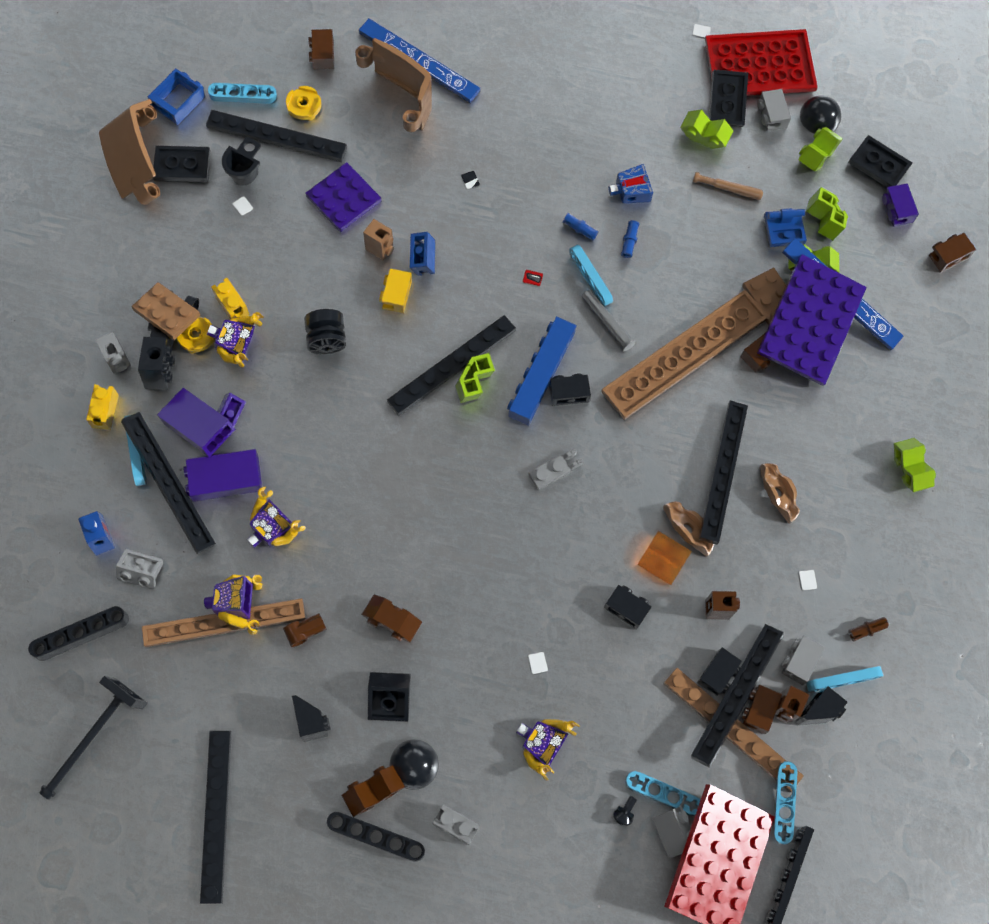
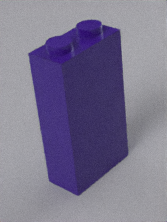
M182 388L157 414L164 425L209 458L236 430L229 419L185 388Z
M256 449L212 455L210 458L205 456L186 459V466L183 467L184 476L188 478V484L185 485L186 493L193 502L254 493L262 488L259 457Z

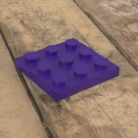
M347 162L305 193L306 197L340 233L382 202L381 197Z

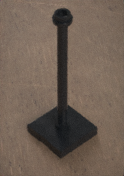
M104 676L99 683L114 694L113 701L47 786L42 785L39 793L48 800L55 796V788L121 703L125 702L132 708L144 709L148 702L118 679Z

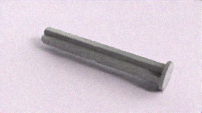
M591 290L585 291L582 294V298L621 344L622 350L625 352L632 348L635 341L628 337Z

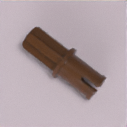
M885 617L869 623L866 621L861 626L849 629L848 632L851 633L849 636L853 642L866 636L871 637L873 633L888 628L889 623Z

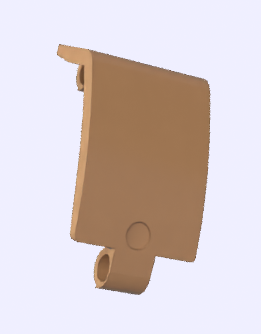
M376 38L372 40L373 48L365 45L357 47L355 55L356 63L359 67L367 68L374 61L377 74L401 87L418 100L419 111L411 109L405 111L403 114V126L408 132H415L418 129L423 131L432 110L431 74L402 51Z
M150 99L130 106L99 131L103 154L121 198H125L133 192L137 200L143 205L149 204L160 196V190L156 184H145L155 177L156 174L139 126L145 127L157 118V112L150 105L152 103Z

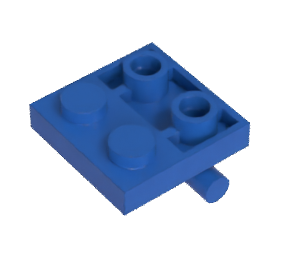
M786 208L780 209V211L764 213L770 247L788 246L794 238L802 244L806 243L807 239L802 216H805V209Z

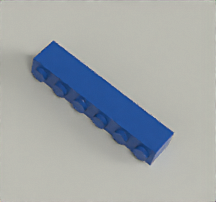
M557 316L554 322L550 321L546 330L548 334L546 337H542L539 343V352L533 354L531 368L527 367L524 372L523 378L525 380L523 384H518L515 391L517 395L508 404V417L525 425H530L550 384V378H553L575 334L577 325Z

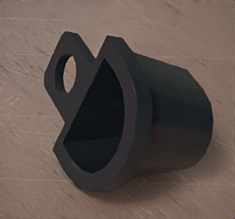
M246 137L238 149L228 146L222 156V167L225 173L232 177L236 184L241 186L251 184L258 175V167L260 165V161L254 159V156L261 148V144L250 137ZM247 144L255 146L253 151H246L244 147Z

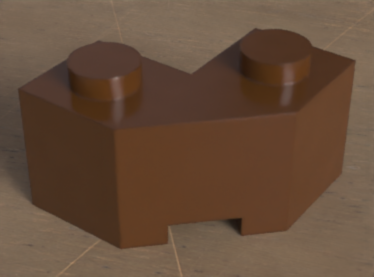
M375 594L361 614L368 619L366 622L374 628L378 626L386 628L392 633L391 637L399 642L402 640L411 642L422 624L421 620L403 608L401 610L394 606L392 601Z
M393 765L387 768L381 766L373 771L374 775L362 783L355 781L347 786L348 791L341 796L353 817L375 807L374 805L384 799L387 800L405 787Z

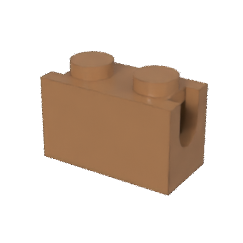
M373 219L363 232L365 250L384 260L386 255L390 256L394 250L392 229Z

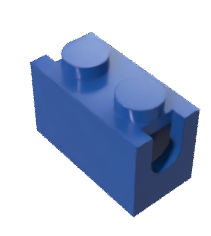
M429 232L412 233L410 236V269L417 276H422V272L435 274V239Z

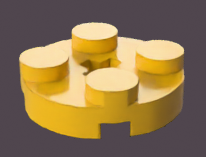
M299 86V89L291 90L286 97L288 113L296 119L311 121L321 110V98L314 88ZM304 100H306V102H307L306 105H301V104H300V102H303Z
M199 317L177 337L181 347L191 354L208 349L215 342V338L207 336L208 329L212 323L207 318ZM193 331L201 332L198 337H191Z

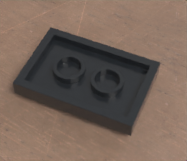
M712 71L710 121L725 119L730 126L743 127L745 125L748 72Z
M868 135L848 163L884 186L891 187L896 186L913 162Z
M156 146L153 167L156 176L153 177V180L208 182L210 147Z

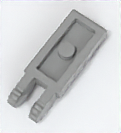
M576 449L565 453L563 456L560 455L529 472V476L538 490L570 474L571 471L584 463L582 459H579L568 466L566 461L576 456L578 453Z

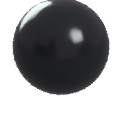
M814 96L802 106L800 121L808 131L814 134L818 129L824 127L834 132L841 122V109L838 103L828 96Z
M413 739L407 740L395 748L391 755L389 766H394L405 786L404 788L417 790L426 787L434 780L438 772L439 762L435 750L428 743Z

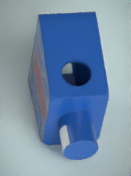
M644 164L618 173L616 184L608 186L610 196L620 194L621 201L624 204L646 203L652 200L653 190Z
M96 511L78 519L85 540L96 556L115 549L104 516ZM103 540L102 543L96 544L97 541Z

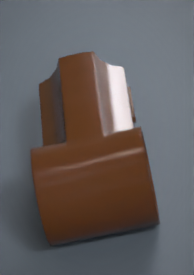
M319 613L301 622L290 623L283 628L291 647L299 646L305 643L308 638L327 630Z

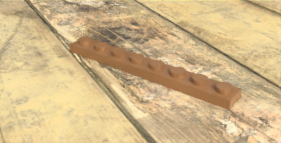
M303 599L251 607L250 619H247V622L257 620L259 627L305 620ZM216 614L142 626L145 647L247 630L246 627L242 629L220 620ZM254 625L250 626L252 629L259 628Z
M676 668L663 683L708 723L711 721L720 704L681 670ZM737 719L727 739L777 781L778 766L786 760ZM786 765V768L782 769L786 777L785 780L781 779V782L793 784V780H789V773H793V770L790 769V765ZM797 770L798 784L804 775ZM783 786L789 792H792L791 787Z

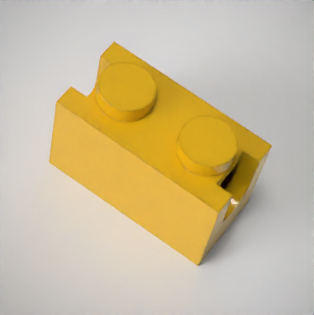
M395 269L389 270V274L384 277L383 285L385 290L381 291L379 302L383 303L382 309L404 313L412 283V273Z
M228 278L223 279L224 282L220 283L218 287L216 285L211 286L215 298L230 319L249 316L246 304ZM241 308V311L239 313L235 314L233 312L234 310Z
M94 384L86 419L92 428L111 430L119 396L113 386H108V389L100 387V385Z

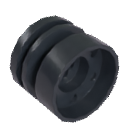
M318 309L306 314L304 321L307 332L308 351L315 354H333L346 347L345 331H343V313L334 309Z

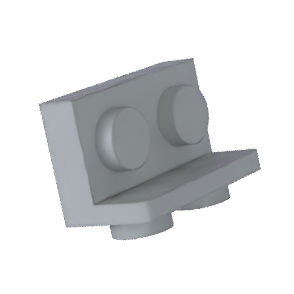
M125 549L116 565V577L124 582L154 589L156 586L155 579L163 566V559Z

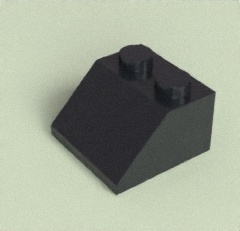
M370 672L368 683V720L408 722L411 674Z
M827 686L816 693L803 710L801 717L794 723L798 726L823 724L831 720L835 721L836 718L839 719L845 713L846 709L844 706L847 704V701Z
M297 695L292 696L300 738L307 742L327 737V731L331 730L327 715H323L321 710Z

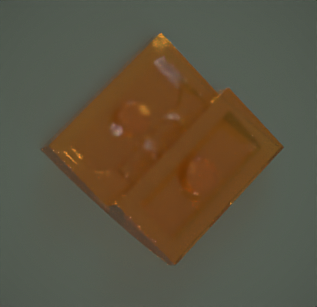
M658 531L637 565L672 585L692 551Z

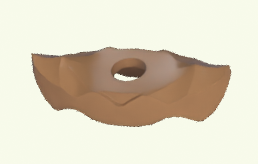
M761 464L759 468L764 482V489L771 503L778 508L780 514L788 523H792L800 511L796 505L797 491L794 483L789 477L779 472L776 464ZM775 488H778L781 491V497H779Z
M675 501L665 504L663 509L671 521L674 530L678 532L685 542L691 544L703 555H710L714 544L699 540L703 518L695 511L686 510L680 502ZM685 524L692 528V533L684 527Z

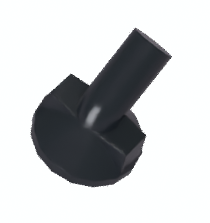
M629 796L624 807L619 806L613 813L614 819L620 825L627 826L633 822L634 814L631 813V810L637 801L633 796Z

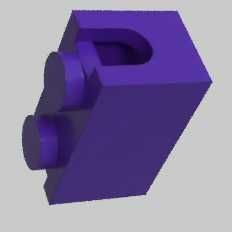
M908 183L887 187V193L883 194L882 202L886 205L888 219L892 222L893 227L913 223L919 213Z

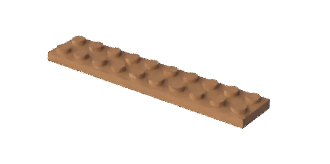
M744 290L608 384L601 392L625 420L766 321L769 316L751 295Z

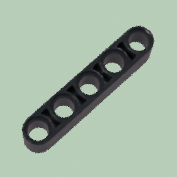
M118 606L111 607L33 640L29 644L28 651L30 655L40 661L50 659L123 628L127 625L129 616L122 608ZM122 613L121 619L114 621V616ZM102 621V627L95 630V624ZM83 629L82 636L75 638L76 632ZM63 637V643L60 646H56V641ZM44 646V651L37 655L38 647Z
M333 812L327 818L329 829L338 834L413 862H418L425 856L424 846L418 841L340 812ZM341 817L343 820L342 825L339 828H334L332 826L333 818ZM354 824L362 826L361 834L353 835L351 833V828ZM374 831H379L382 834V839L378 843L371 841L370 837ZM395 838L400 839L402 842L401 848L399 850H392L390 848L391 840ZM413 846H419L422 850L421 855L417 858L411 857L409 853Z

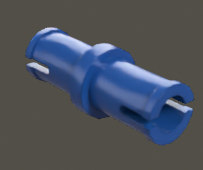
M570 213L566 214L565 220L562 222L576 230L577 234L581 233L591 239V241H594L599 233L598 230L585 224L586 221H580Z
M628 221L621 256L625 258L632 257L634 245L638 240L636 236L640 223L637 221Z

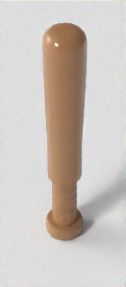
M695 172L694 183H706L715 188L756 200H761L763 196L761 189L718 178L705 177L700 175L699 172Z

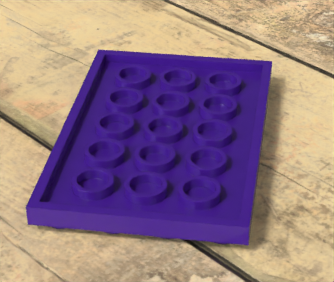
M803 254L800 255L757 353L822 386L826 385L867 287Z

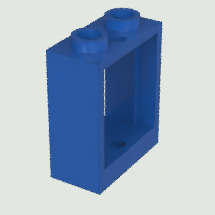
M175 68L147 97L152 101L150 105L156 111L178 126L205 98L204 87L200 82L193 81L187 73ZM181 84L193 94L176 109L164 101V99Z

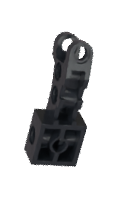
M187 296L185 302L198 310L199 298ZM149 323L148 331H151L150 337H143L138 372L145 389L168 390L169 383H172L173 378L171 368L175 366V356L172 355L174 340Z

